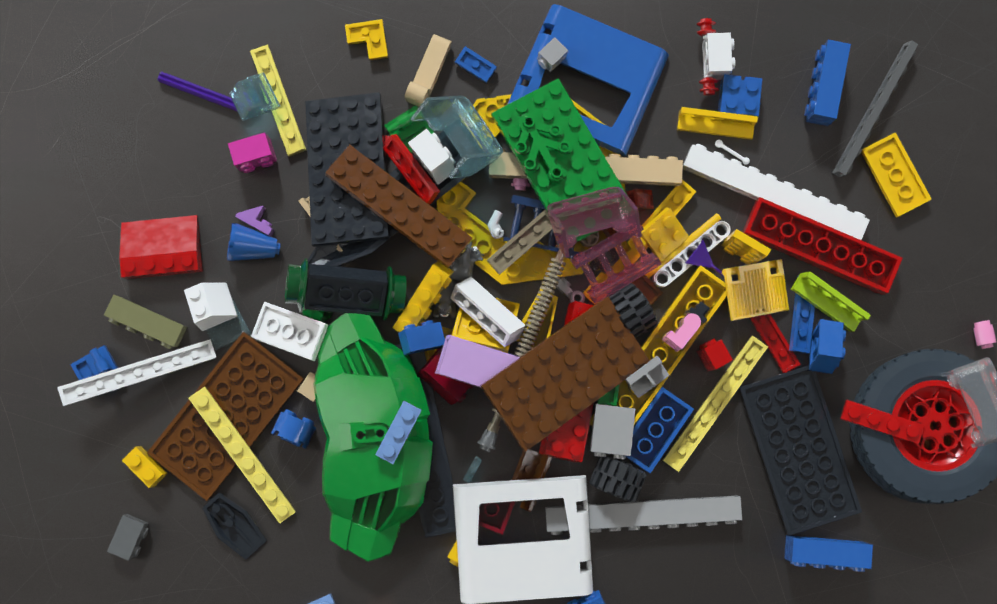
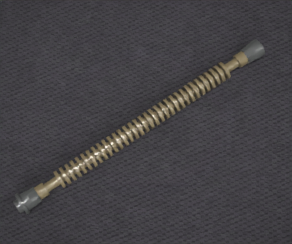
M562 237L559 239V251L556 258H551V261L554 263H549L550 267L547 268L549 272L545 273L548 277L544 276L543 278L545 281H542V285L544 286H540V289L543 291H538V294L541 296H536L539 301H534L537 305L533 304V308L536 310L531 309V313L534 315L529 314L532 320L527 319V322L530 324H525L528 329L524 328L523 330L527 333H522V336L525 338L520 337V341L523 343L518 342L521 348H516L519 351L514 353L517 357H521L528 352V349L531 350L533 348L530 346L535 344L532 340L536 341L537 339L533 336H538L539 334L535 331H540V328L537 326H542L539 321H544L541 317L545 318L546 314L543 312L547 313L548 311L545 307L549 308L550 306L546 303H551V300L548 298H553L551 294H554L555 291L552 289L556 290L557 286L555 285L559 283L556 280H560V277L557 275H562V272L559 270L563 271L564 268L562 266L566 265L563 259L566 252H569L570 247H567ZM494 408L492 409L495 412L491 423L489 422L487 430L485 429L481 440L477 442L481 444L480 449L491 452V449H496L495 444L499 435V423L501 421L500 415Z

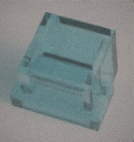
M264 72L238 81L230 92V97L242 121L269 113L280 107Z

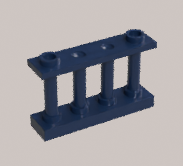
M512 195L510 203L515 204L514 208L516 210L510 238L503 237V241L508 242L519 232L523 209L525 210L526 206L533 208V212H535L533 220L545 210L540 200ZM556 226L550 231L548 245L536 243L532 247L558 252L559 249L555 247L558 234ZM575 244L570 246L569 252H566V258L574 259V256H580V252L574 251Z

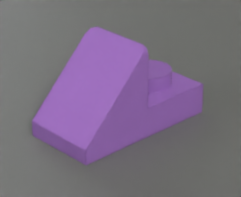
M264 206L239 212L235 216L268 236L272 237L275 232L271 228V223L264 219L261 222L259 221L266 210Z

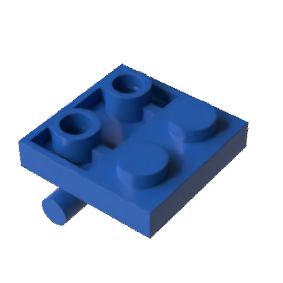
M105 345L98 349L93 348L89 351L88 355L70 364L79 380L118 368Z

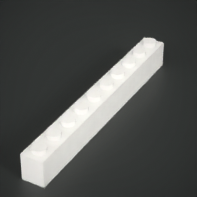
M692 144L683 163V169L754 200H757L759 197L860 240H862L870 221L860 212H850L846 206L829 203L830 200L820 196L817 198L812 195L811 191L794 188L795 185L790 182L784 181L782 183L771 174L763 175L759 173L760 170L757 168L742 166L740 161L735 159L728 160L724 158L723 154L716 151L714 153L709 152L705 146L696 144V146Z

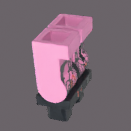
M702 301L699 304L697 303L694 308H689L683 314L685 317L680 320L677 330L675 332H668L662 340L676 352L683 349L698 328L706 322L707 318L704 316L710 308Z

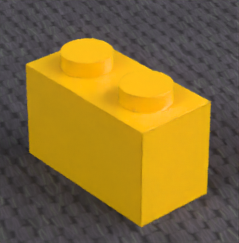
M136 446L122 460L148 488L155 487L168 474L155 459L147 454V451L142 446Z

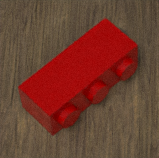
M715 338L701 344L699 346L700 350L696 351L707 372L716 370L733 360L722 339L718 341Z

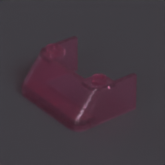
M620 187L602 189L554 202L547 206L549 220L557 245L565 258L570 257L568 249L576 244V237L612 227L618 233H627L629 230H632L638 238L642 237L638 208Z

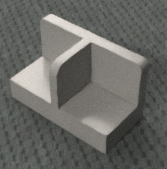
M655 356L625 380L638 398L669 376L658 356Z

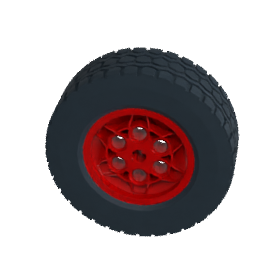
M923 349L909 352L878 367L868 376L858 390L859 393L856 394L854 402L925 425L919 444H914L850 422L852 446L855 454L858 456L857 459L860 465L864 467V471L869 477L871 476L878 486H881L888 493H892L893 496L922 504L953 503L979 493V491H982L989 485V482L992 483L997 477V380L994 376L990 375L991 373L985 367H980L981 364L973 359L969 360L967 356L960 353L956 354L957 352L949 350L944 351L943 349ZM937 402L942 405V411L940 413L937 412L935 409V404ZM918 406L923 410L921 417L916 414ZM950 417L956 421L954 428L949 424ZM930 423L933 424V430L930 428ZM945 436H948L950 439L949 446H946L943 442ZM925 440L930 441V450L924 447Z

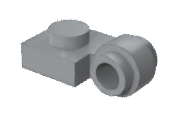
M564 277L556 280L559 283L555 286L569 299L570 303L575 301V295L580 297L578 302L584 303V294L578 290L572 291L570 288L571 284Z

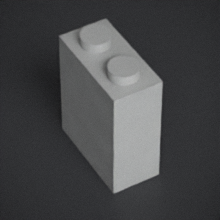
M595 404L590 451L594 452V456L606 457V453L614 454V458L625 459L626 456H631L635 419L634 408Z

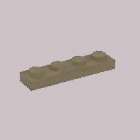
M546 209L487 259V262L499 275L555 227Z

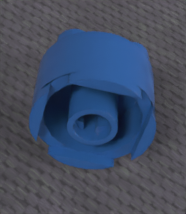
M285 409L284 412L280 413L271 434L275 436L278 433L280 439L298 447L303 444V449H307L316 430L314 421L305 417L302 420L296 418V413Z

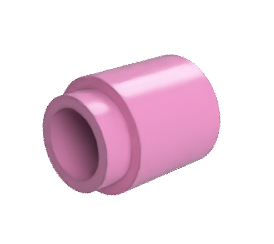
M990 320L974 323L975 328H973L976 345L981 346V349L993 347V343H996V337Z

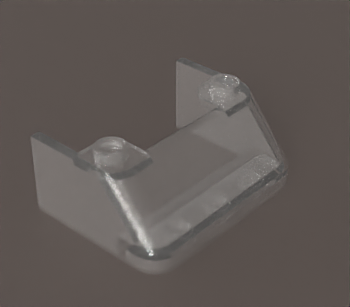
M986 357L941 373L942 377L947 376L951 387H955L957 390L960 389L976 426L971 433L972 440L974 441L971 447H982L997 442V372L992 361Z

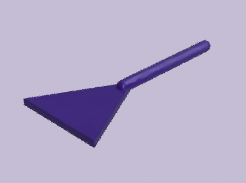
M702 240L685 263L712 268L724 278L722 271L713 265L704 240Z

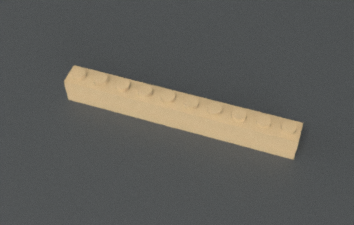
M494 149V152H490L492 157H490L489 178L528 179L513 153L506 152L504 149ZM609 154V157H605L621 184L680 186L682 184L683 160H678V157L659 159L658 156H647V159L640 158L639 155H628V158H623L619 154Z

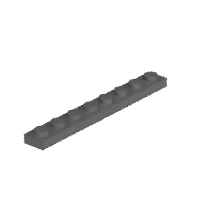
M914 41L903 44L832 172L838 177L845 176L852 170V163L861 154L863 143L871 136L870 130L878 123L880 119L879 114L888 105L890 94L897 89L899 78L906 73L908 62L916 55L915 49L918 44Z

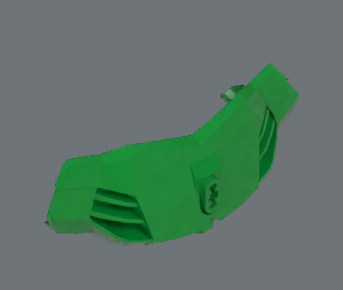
M343 313L327 328L317 355L319 365L313 383L320 421L327 437L323 457L322 494L331 512L330 540L345 551L349 550L370 562L391 555L400 525L410 519L423 504L426 483L429 481L433 442L429 440L427 422L430 412L420 378L415 373L410 357L408 355L404 356L401 349L383 339L371 315ZM403 401L422 411L394 464L375 454ZM378 430L384 431L383 437L377 436ZM359 431L365 433L362 439L357 438Z

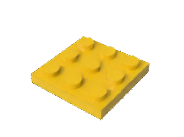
M496 298L517 317L519 303ZM459 307L452 336L508 353L510 344L503 347Z

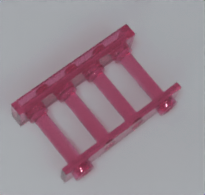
M637 221L628 223L624 229L590 249L577 253L570 260L576 269L582 268L591 285L590 290L586 292L595 304L662 265L658 257L653 253H647L638 235L644 228ZM629 238H632L641 256L640 260L634 264H631L621 244ZM612 248L616 249L624 265V270L618 273H614L605 255V252ZM597 257L608 276L607 280L601 283L597 282L588 265V262Z

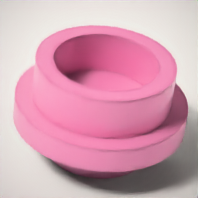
M514 178L511 186L515 187L516 191H526V187H530L528 179Z

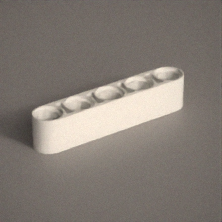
M719 221L658 270L653 275L652 282L658 288H664L692 266V264L685 263L688 260L687 251H695L701 240L707 238L710 241V247H707L709 252L730 234L729 224ZM717 226L725 229L724 235L717 234ZM678 262L681 265V271H674L672 263ZM659 274L666 276L667 281L665 284L657 281Z

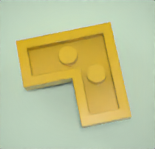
M382 19L345 25L348 45L367 42L369 60L388 58Z

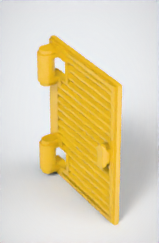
M782 259L722 270L731 321L789 310ZM776 268L777 273L771 274L770 269ZM738 274V280L732 281L731 275Z

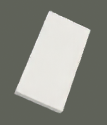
M264 302L251 337L315 361L328 324Z

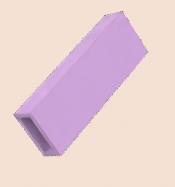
M447 335L435 374L481 388L480 385L520 357Z

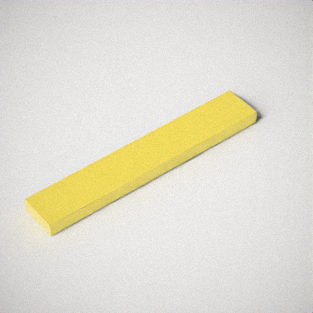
M268 44L251 50L250 53L288 156L307 151Z

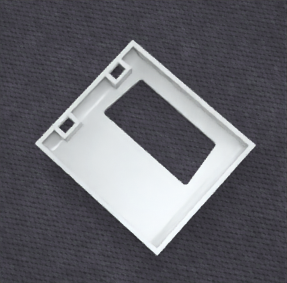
M586 475L453 484L460 599L462 603L477 604L573 597L593 593ZM552 498L564 499L570 533L569 539L478 545L480 504ZM583 501V509L577 510L576 502ZM586 561L587 569H580V562Z

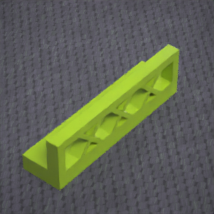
M810 271L800 273L791 288L792 291L834 321L844 323V328L850 332L856 330L860 321L868 320L871 316Z

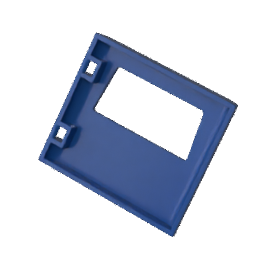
M553 4L548 11L508 104L539 89L545 69L538 63V52L555 37L568 50L567 57L560 64L630 93V97L613 127L580 115L598 146L626 157L669 54L658 46L571 9ZM546 28L552 30L551 35L544 33ZM524 79L529 81L528 87L521 85Z

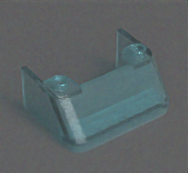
M464 96L428 97L410 118L412 121L426 120L428 126L433 131H444L462 157L457 162L455 169L449 174L451 179L472 176L497 160L503 153L502 147L472 103Z

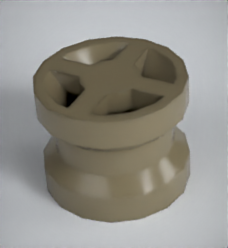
M596 232L581 240L580 243L587 248L595 246L599 240V233Z

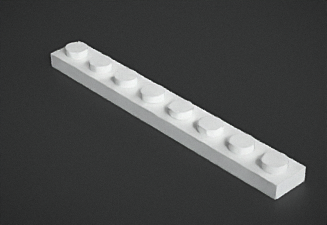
M210 339L57 388L63 406H67L217 357Z

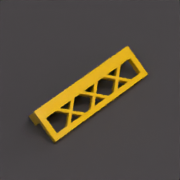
M681 107L677 130L752 140L754 126L757 123L758 117Z

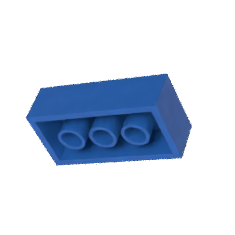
M828 39L824 45H821L820 50H817L815 55L817 67L813 69L811 76L814 82L808 91L810 103L806 105L804 116H807L806 122L829 126L837 119L851 44Z
M661 387L634 425L631 456H626V458L646 472L651 473L694 408Z
M786 535L785 559L789 560L790 564H794V566L806 567V563H809V565L815 568H825L826 565H829V567L837 570H845V567H848V569L865 572V568L871 569L872 544L862 541Z

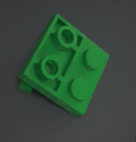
M416 105L384 125L390 136L398 135L411 154L413 152L408 142L426 129L431 134L433 133V130L422 115L423 113Z

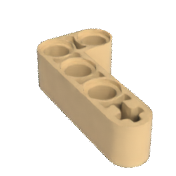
M435 34L432 36L414 81L409 83L406 90V102L423 109L425 108L448 55L452 41Z

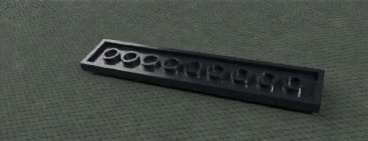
M401 344L396 345L399 349L402 350ZM425 351L408 355L416 375L427 362ZM419 377L430 412L427 418L429 440L433 442L429 481L426 483L423 504L419 508L424 535L427 538L455 532L456 524L453 479L433 388Z

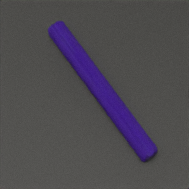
M159 73L157 80L160 83L242 114L247 109V104L170 74Z

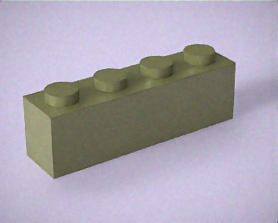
M114 294L104 316L109 318V322L118 326L122 323L126 325V330L133 333L140 331L144 333V338L151 341L157 339L161 341L160 345L171 349L172 346L178 348L187 329V326Z

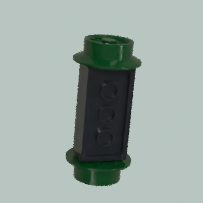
M305 258L301 265L288 264L285 303L297 304L301 313L304 307V309L382 316L383 320H386L390 313L401 314L404 310L406 276L394 275L391 266H388L386 271L317 264L308 265V258Z

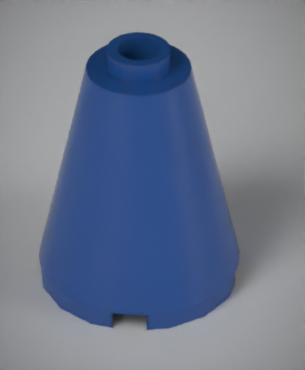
M232 223L227 260L274 258L275 254L279 255L280 243H277L276 238L240 224Z

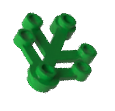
M530 113L522 115L519 119V127L522 132L519 142L516 143L514 149L517 154H524L527 149L526 141L530 134L533 143L528 159L524 162L525 170L533 171L535 169V160L539 150L549 168V180L553 183L560 182L563 179L564 170L555 164L547 147L557 150L561 154H567L570 150V144L567 141L560 143L541 137L538 131L549 133L551 137H558L561 133V127L557 124L550 126L540 123L536 116ZM530 120L532 124L527 125L525 121ZM556 128L558 133H553L552 129ZM522 145L524 150H518L517 146ZM566 145L568 149L562 150L561 146ZM532 162L533 167H528L526 163ZM554 170L559 171V172H560V175H559V176H555V175L553 174V171H554Z

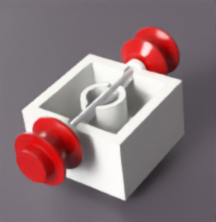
M703 18L697 23V26L701 28L697 34L704 39L702 43L704 78L699 83L703 85L700 92L705 96L715 95V92L719 91L718 88H715L718 80H721L724 74L730 75L732 69H735V58L732 57L731 51L734 50V39H731V33H716V30L712 29L716 22L712 21L711 18Z

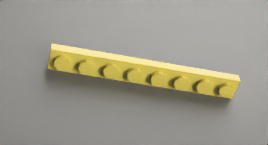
M753 335L749 338L662 461L676 471H680L768 346Z
M204 386L190 396L189 400L277 521L281 523L293 515L296 510L208 389Z

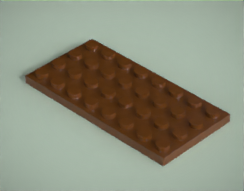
M605 297L480 385L524 452L650 361L634 335L630 333V329L626 328L619 318L621 315L619 312H616L615 306L609 297Z
M243 331L196 392L205 386L248 446L251 447L304 378ZM188 400L147 452L148 455L206 501L212 497L237 465L190 400Z

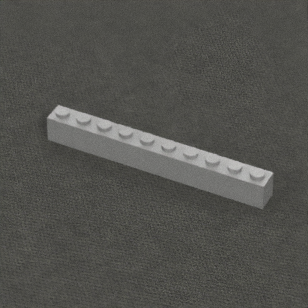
M738 495L588 504L589 529L591 533L601 532V528H609V531H621V527H628L629 530H640V526H648V529H659V525H667V528H677L679 524L684 523L687 524V527H695L701 522H706L707 526L718 525V521H725V524H737V520H742L741 496ZM576 505L577 510L583 509V505ZM565 506L545 507L547 532H551V535L563 534V531H568Z

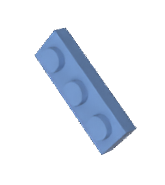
M403 401L375 455L394 464L422 410Z

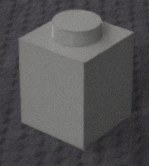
M554 37L538 52V63L543 69L547 68L551 72L567 57L568 50Z

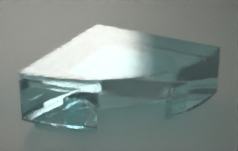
M475 456L463 479L464 481L471 482L482 462L481 458Z

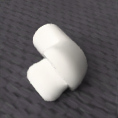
M494 210L487 225L491 236L495 239L504 236V230H502L499 224L503 213Z

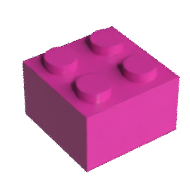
M265 132L228 143L234 166L240 172L249 173L254 171L256 167H269L273 165V162L277 161L271 139Z

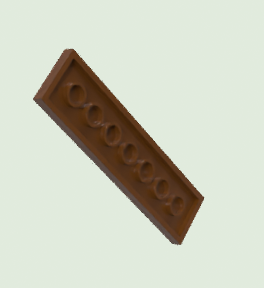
M351 145L344 150L325 172V176L447 269L450 268L473 239Z

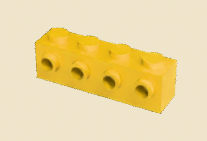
M438 261L434 263L393 328L401 332L404 330V326L415 324L416 327L421 326L422 320H426L431 314L432 310L430 308L433 303L436 305L442 297L440 294L442 289H446L451 283L452 279L450 277L454 271L447 269Z

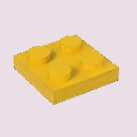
M668 207L639 231L653 254L661 262L689 238V235Z

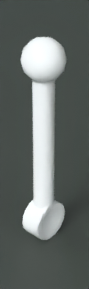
M721 140L715 142L717 148H723L742 160L743 164L747 165L750 163L749 158H744L731 150Z

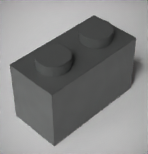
M129 514L122 515L107 552L128 561L134 557L136 558L141 550L139 544L148 534V522Z

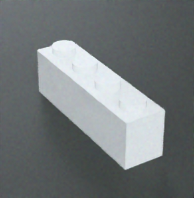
M469 277L455 285L450 298L503 347L520 338L525 324L476 280Z

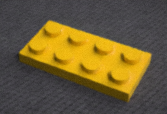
M896 132L862 149L861 153L896 218L932 200Z
M738 229L727 236L721 244L725 252L730 255H738L741 257L740 260L747 265L756 264L767 257L771 249Z

